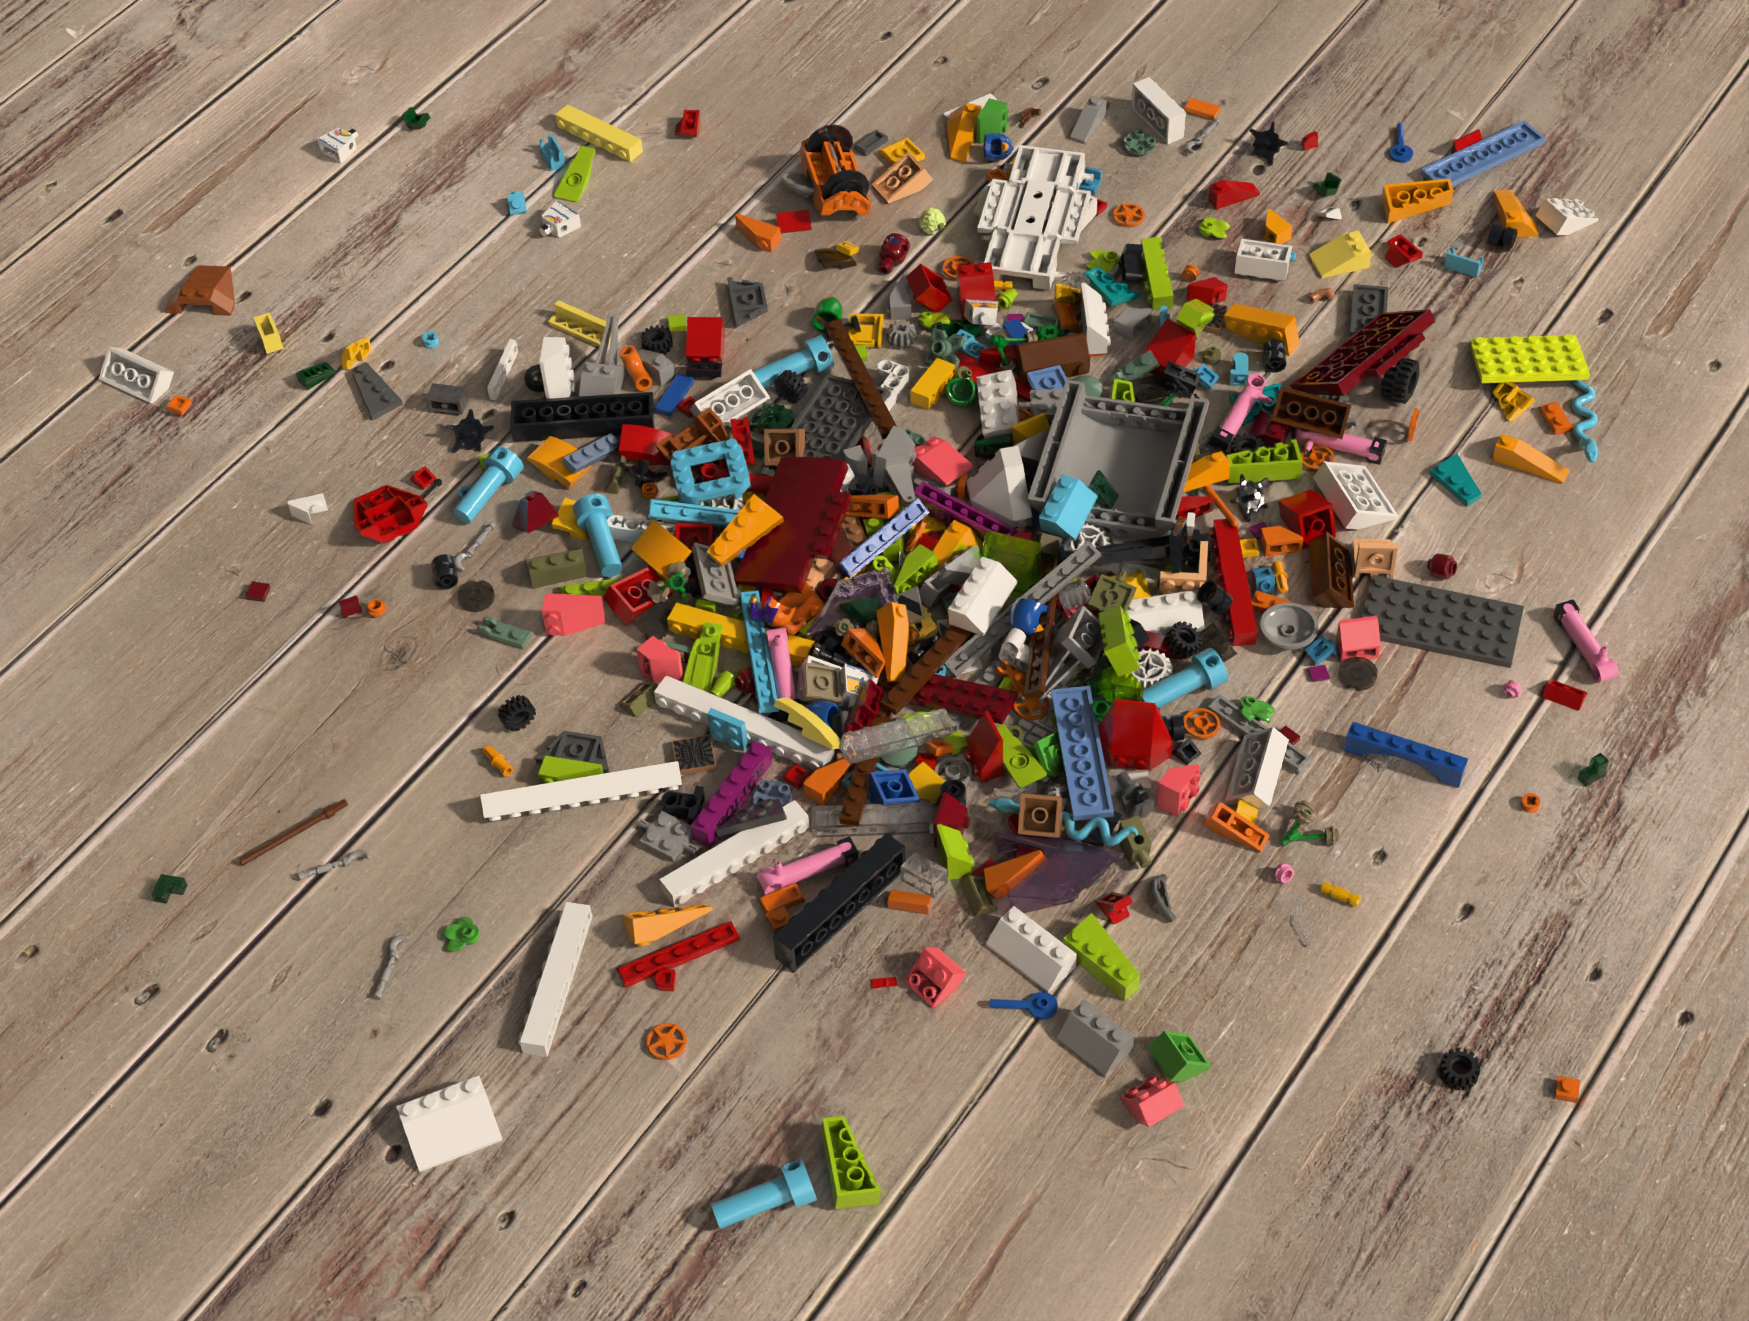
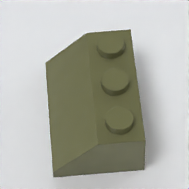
M581 548L526 559L533 589L588 577Z

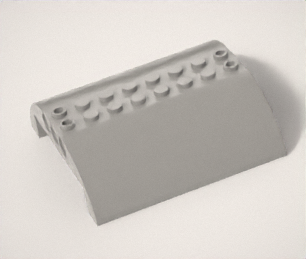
M1066 380L1032 483L1028 502L1041 514L1060 476L1063 474L1079 479L1098 495L1085 523L1087 522L1090 526L1093 524L1096 528L1101 526L1100 531H1106V536H1116L1125 539H1149L1166 533L1175 522L1209 406V400L1191 398L1188 409L1185 410L1086 395L1084 382Z

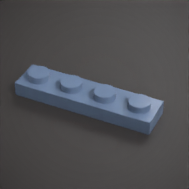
M610 433L565 456L562 463L575 474L619 451L620 441Z

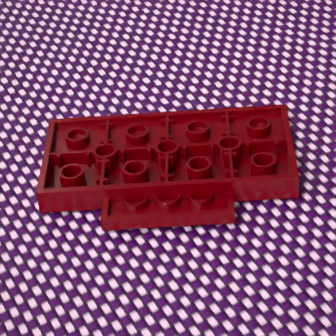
M1431 310L1380 313L1290 385L1291 389L1317 395L1344 396L1366 377H1382L1388 369L1396 366L1400 359L1407 357L1410 351L1418 348L1420 343L1425 340L1422 332L1436 322Z
M781 457L764 502L783 516L784 522L779 526L777 525L771 532L746 549L734 577L735 584L802 593L814 559H829L852 498L850 493L840 492L848 471L845 460L820 457Z

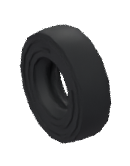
M537 364L527 369L524 380L530 390L543 392L545 391L543 380H534V377L542 375L540 364Z

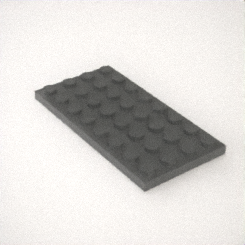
M827 374L790 429H805L803 457L844 460L843 450L857 445L871 424L872 419L852 380ZM876 386L885 402L890 395L889 389ZM765 465L760 472L761 475L774 477L778 465Z
M1372 575L1361 618L1377 616L1380 641L1511 668L1524 606Z

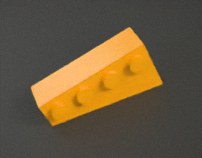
M1450 179L1384 185L1381 200L1387 223L1451 205L1453 187Z
M1235 303L1224 315L1227 330L1262 345L1268 340H1281L1285 343L1286 355L1288 356L1300 344L1296 319L1293 315Z
M753 494L707 550L708 557L721 567H724L745 549L756 543L761 537L771 532L777 525L779 526L783 523V516Z

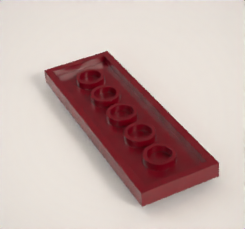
M934 674L907 704L980 719L983 713L988 711L994 723L1003 724L1016 702L1018 694L1012 690Z

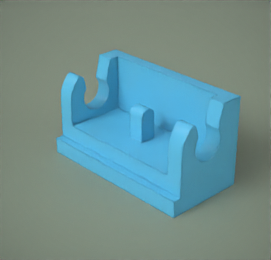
M553 134L548 135L549 142L547 144H544V141L541 139V150L539 152L549 170L554 171L566 167L564 153Z
M1451 247L1450 251L1446 254L1444 267L1477 278L1483 267L1484 257L1480 256L1479 260L1475 261L1465 256L1462 257L1454 254L1455 248Z

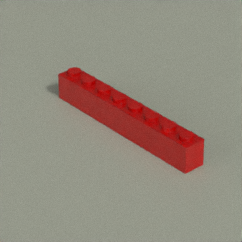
M1227 519L1213 520V527H1210V538H1214L1212 550L1216 552L1215 566H1219L1217 577L1218 581L1222 582L1220 587L1233 598L1231 607L1225 613L1226 624L1230 626L1228 627V638H1232L1233 646L1256 645L1257 628L1238 528L1233 527Z

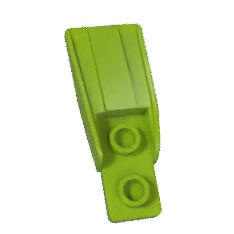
M580 146L576 157L568 167L554 194L555 198L572 202L579 201L592 173L591 161L596 152L594 148Z
M709 622L704 623L701 637L696 639L690 652L683 683L710 693L717 669L719 641L723 630L722 625Z
M1006 725L998 726L997 729L1003 739V767L1018 788L1025 787L1046 777V771L1029 750L1011 734Z

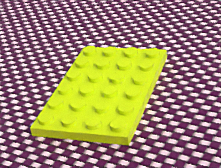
M1576 335L1478 337L1470 339L1469 345L1481 383L1589 380L1590 372Z

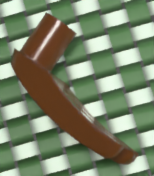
M1031 107L1020 113V127L1023 128L1033 115L1040 116L1041 109Z

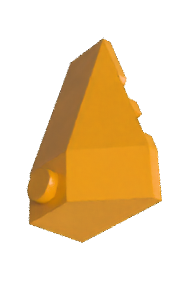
M965 103L950 113L946 127L951 160L967 161L977 134V116L982 110L981 105Z
M1511 189L1494 190L1493 193L1500 224L1504 225V228L1518 229L1517 237H1538L1535 221Z
M1222 451L1204 456L1191 464L1183 493L1229 479L1230 461Z
M708 904L678 907V911L672 908H662L658 911L659 913L643 910L622 914V919L629 940L637 944V946L649 945V941H655L712 911V906Z

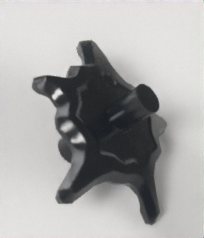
M1274 121L1267 131L1261 132L1250 129V133L1255 137L1253 143L1254 150L1251 152V155H1260L1261 158L1265 157L1270 166L1273 165L1274 155L1280 151V147L1288 144L1287 141L1281 140L1280 135L1275 132Z
M469 409L466 419H462L458 425H446L447 428L455 432L456 443L452 449L453 453H456L463 447L468 450L475 448L481 451V442L485 440L484 436L494 429L493 425L483 426L479 419H475L472 409Z
M645 459L638 466H626L622 461L619 463L630 476L637 478L635 485L638 487H642L644 481L655 483L657 479L667 475V472H652L648 469L650 461Z
M1240 475V487L1237 489L1236 497L1230 503L1239 504L1247 522L1251 521V514L1253 512H1258L1260 508H1268V505L1264 502L1265 495L1263 494V488L1269 481L1268 478L1254 483L1251 480L1247 482L1244 475Z

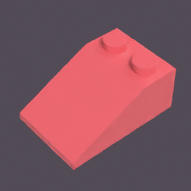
M936 436L929 438L925 443L914 449L917 454L915 461L912 462V466H914L913 472L946 486L974 468L973 464L946 440Z
M545 593L542 615L547 635L566 636L606 622L602 596Z

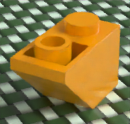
M1268 209L1265 239L1269 243L1283 244L1291 239L1292 226L1273 210Z

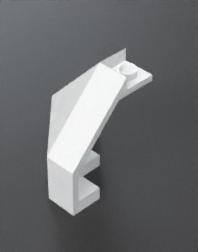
M1019 447L1001 448L995 453L996 456L991 461H987L978 469L979 473L966 481L970 505L1014 529L1015 527L1031 526L1032 514L1030 503L1028 502V491Z

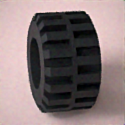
M1405 357L1400 359L1396 366L1385 372L1381 387L1383 398L1403 404L1409 401L1415 391L1419 378V363L1417 360Z

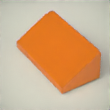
M891 890L887 901L888 908L928 914L932 895Z

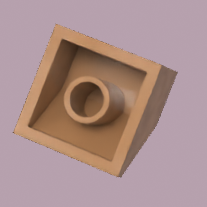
M764 429L765 465H778L781 457H803L805 429Z
M1021 793L1018 834L1059 838L1062 826V797Z

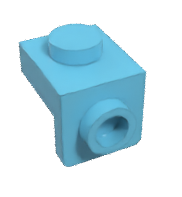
M515 191L507 195L510 215L527 213L524 192Z

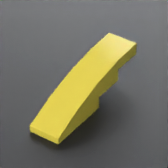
M788 697L775 700L774 707L789 713L787 721L803 728L801 736L832 750L844 747V744L835 732L803 705Z

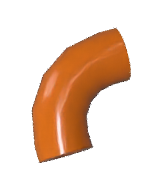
M628 345L623 347L619 355L633 383L640 391L648 390L652 386V379L635 346Z

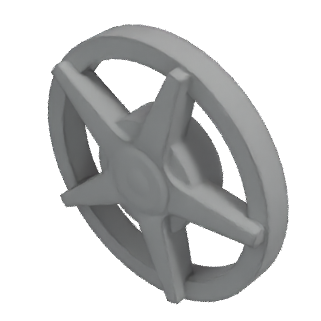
M960 757L944 758L935 767L937 774L941 766L945 769V774L940 776L944 780L966 778L961 781L964 785L970 781L972 776L970 764ZM952 761L959 762L957 765L951 764L948 766L945 764ZM962 764L967 767L969 773L961 772L960 767Z

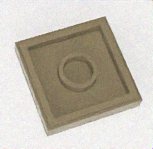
M804 662L801 665L803 699L812 701L824 700L840 705L842 702L840 668Z

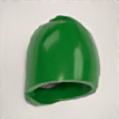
M835 297L824 298L819 301L815 307L812 319L815 330L822 333L825 332L824 326H821L817 319L831 322L840 318L842 321L843 308L841 303Z

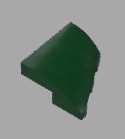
M966 318L950 320V324H936L935 327L936 329L944 330L948 338L956 334L960 329L970 333L974 338L980 336L979 324H972Z

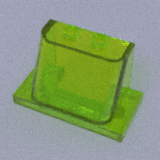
M987 530L980 558L985 557L1000 562L1017 580V584L1010 595L1021 597L1039 582L1041 543Z

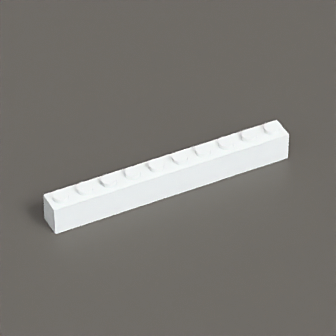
M665 676L654 691L656 704L660 707L668 708L679 715H685L696 722L699 721L708 726L707 713L711 708L742 720L746 725L748 742L753 743L756 741L771 748V752H774L776 755L786 757L814 771L831 764L835 758V749H829L801 736L802 731L669 676Z
M676 761L481 794L480 796L484 818H489V821L501 820V815L509 814V818L521 816V812L529 811L530 815L541 813L540 809L548 808L549 811L560 810V805L568 804V808L580 806V802L588 801V805L600 803V798L607 797L608 801L620 799L619 795L627 794V797L630 798L639 796V792L647 791V795L659 793V788L666 787L667 791L679 789L678 785H682L679 764Z

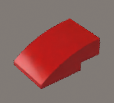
M623 424L619 455L620 457L625 456L626 460H638V463L645 459L650 461L649 465L671 466V462L661 454L655 445L668 436L671 438L675 436L651 427Z

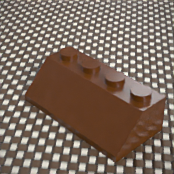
M1085 333L1018 344L1016 373L1023 385L1030 384L1027 379L1028 372L1058 365L1061 366L1066 377L1089 373L1090 354Z
M1280 387L1271 422L1342 440L1351 405Z
M1325 532L1309 541L1311 597L1314 602L1324 608H1353L1351 550L1328 532Z

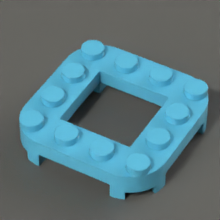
M735 439L681 451L678 450L673 453L671 467L681 503L699 505L700 501L735 494V498L738 499L742 497L743 492L751 488L743 450ZM725 458L730 477L699 484L694 483L690 466Z

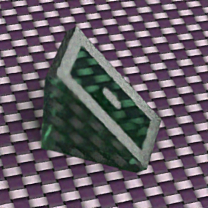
M1098 470L1088 488L1098 495L1095 503L1107 509H1112L1119 494L1104 474Z
M881 596L842 603L840 608L858 624L870 622L881 602Z

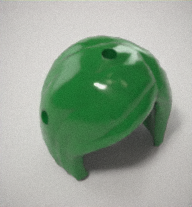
M971 377L963 379L954 378L946 386L948 402L957 407L970 406L977 398L978 386Z

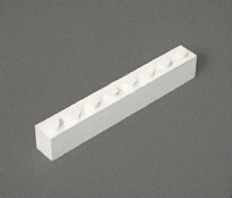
M795 800L783 807L787 817L786 820L739 832L659 879L661 891L674 907L685 903L689 898L702 893L711 885L719 883L726 876L736 873L748 863H753L757 858L771 852L780 844L786 843L797 834L805 832L809 828L807 813Z
M566 902L564 909L560 911V922L554 929V940L552 944H549L547 961H544L542 965L543 974L537 980V992L531 998V1010L525 1016V1028L523 1032H520L518 1044L521 1045L522 1052L525 1054L548 1056L592 920L590 905Z

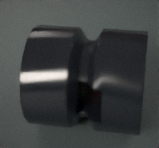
M1493 223L1488 235L1487 244L1494 246L1500 244L1501 248L1511 250L1515 243L1518 229L1504 228V225Z
M1278 339L1268 340L1263 345L1264 368L1271 373L1281 372L1287 364L1285 343Z
M447 554L436 556L431 563L435 586L442 590L455 587L458 583V575L454 557Z
M1214 581L1205 582L1197 592L1198 601L1216 615L1224 614L1232 605V596Z
M828 625L820 627L812 636V641L822 644L823 651L830 654L832 652L844 654L846 651L841 645L843 639Z
M1171 715L1170 718L1161 716L1173 741L1184 740L1185 727L1183 715Z
M950 779L942 783L940 798L942 799L943 793L947 792L966 807V787L964 783L956 779Z

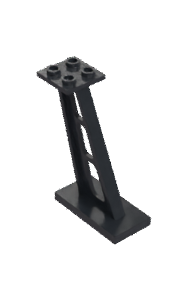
M1186 517L1179 518L1169 536L1097 546L1095 548L1101 553V557L1090 566L1171 557L1172 573H1180L1189 553ZM1066 537L1061 546L1058 547V558L1061 559V562L1076 551L1071 550L1070 537Z

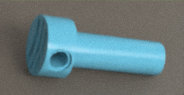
M819 335L804 342L805 349L752 372L765 389L774 385V381L785 370H791L792 373L795 371L796 375L812 368H814L816 373L834 367V360L824 337Z
M496 446L484 460L486 470L453 509L454 515L460 521L470 524L502 483L512 484L524 469L522 461L511 450L502 446Z
M602 494L586 495L576 501L573 506L577 525L580 529L588 531L601 574L605 577L618 575L623 567L607 521L608 517L613 515L609 501Z
M1209 647L1192 656L1191 666L1137 693V699L1141 702L1156 703L1159 709L1201 686L1210 691L1228 681V673L1220 656L1213 648Z
M802 1158L781 1166L784 1175L712 1203L711 1206L719 1228H725L794 1200L796 1208L817 1201Z

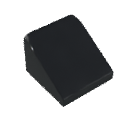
M1190 738L1172 750V754L1186 765H1189L1202 754Z

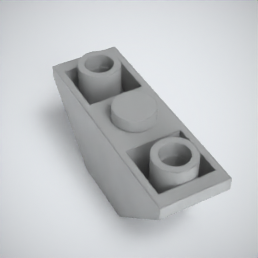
M975 544L970 549L966 548L960 556L956 555L949 564L945 563L939 570L941 573L937 580L963 586L981 559L979 547Z

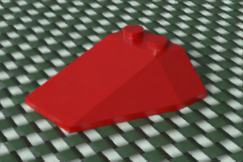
M385 485L354 499V527L362 536L382 543L391 542L396 537L409 534L412 530L416 529L428 505L419 495Z
M1115 699L1098 726L1104 760L1110 766L1150 771L1171 758L1173 741L1156 703Z

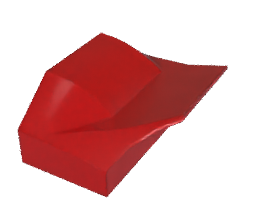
M684 110L683 118L676 124L675 135L699 136L700 110Z
M1401 234L1387 241L1388 250L1385 259L1395 268L1422 258L1423 252Z

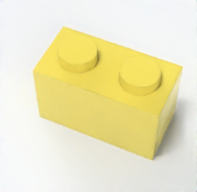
M270 312L253 317L266 353L283 349L280 335Z

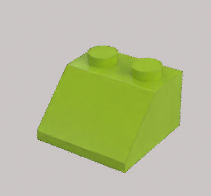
M942 824L936 825L937 849L948 881L972 875L971 867L974 866L972 854L968 855L967 839H963L961 832Z

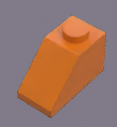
M1282 526L1261 528L1260 542L1265 557L1302 552L1303 537Z

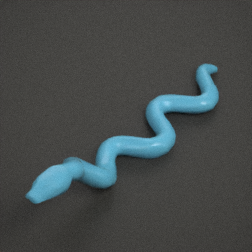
M1574 380V385L1587 394L1577 397L1572 401V410L1588 420L1577 423L1573 427L1572 433L1579 441V447L1584 449L1588 462L1594 463L1598 455L1597 443L1584 434L1583 431L1596 426L1598 417L1595 412L1581 405L1592 401L1596 393L1591 386L1580 380Z
M998 798L991 799L989 805L1004 813L1012 812L1019 815L1020 804L1014 803L1011 799ZM1062 811V822H1065L1067 836L1073 841L1084 840L1097 827L1100 829L1103 843L1107 846L1119 844L1129 834L1138 835L1135 827L1127 826L1116 835L1110 836L1108 822L1100 817L1091 819L1081 830L1076 831L1072 814Z

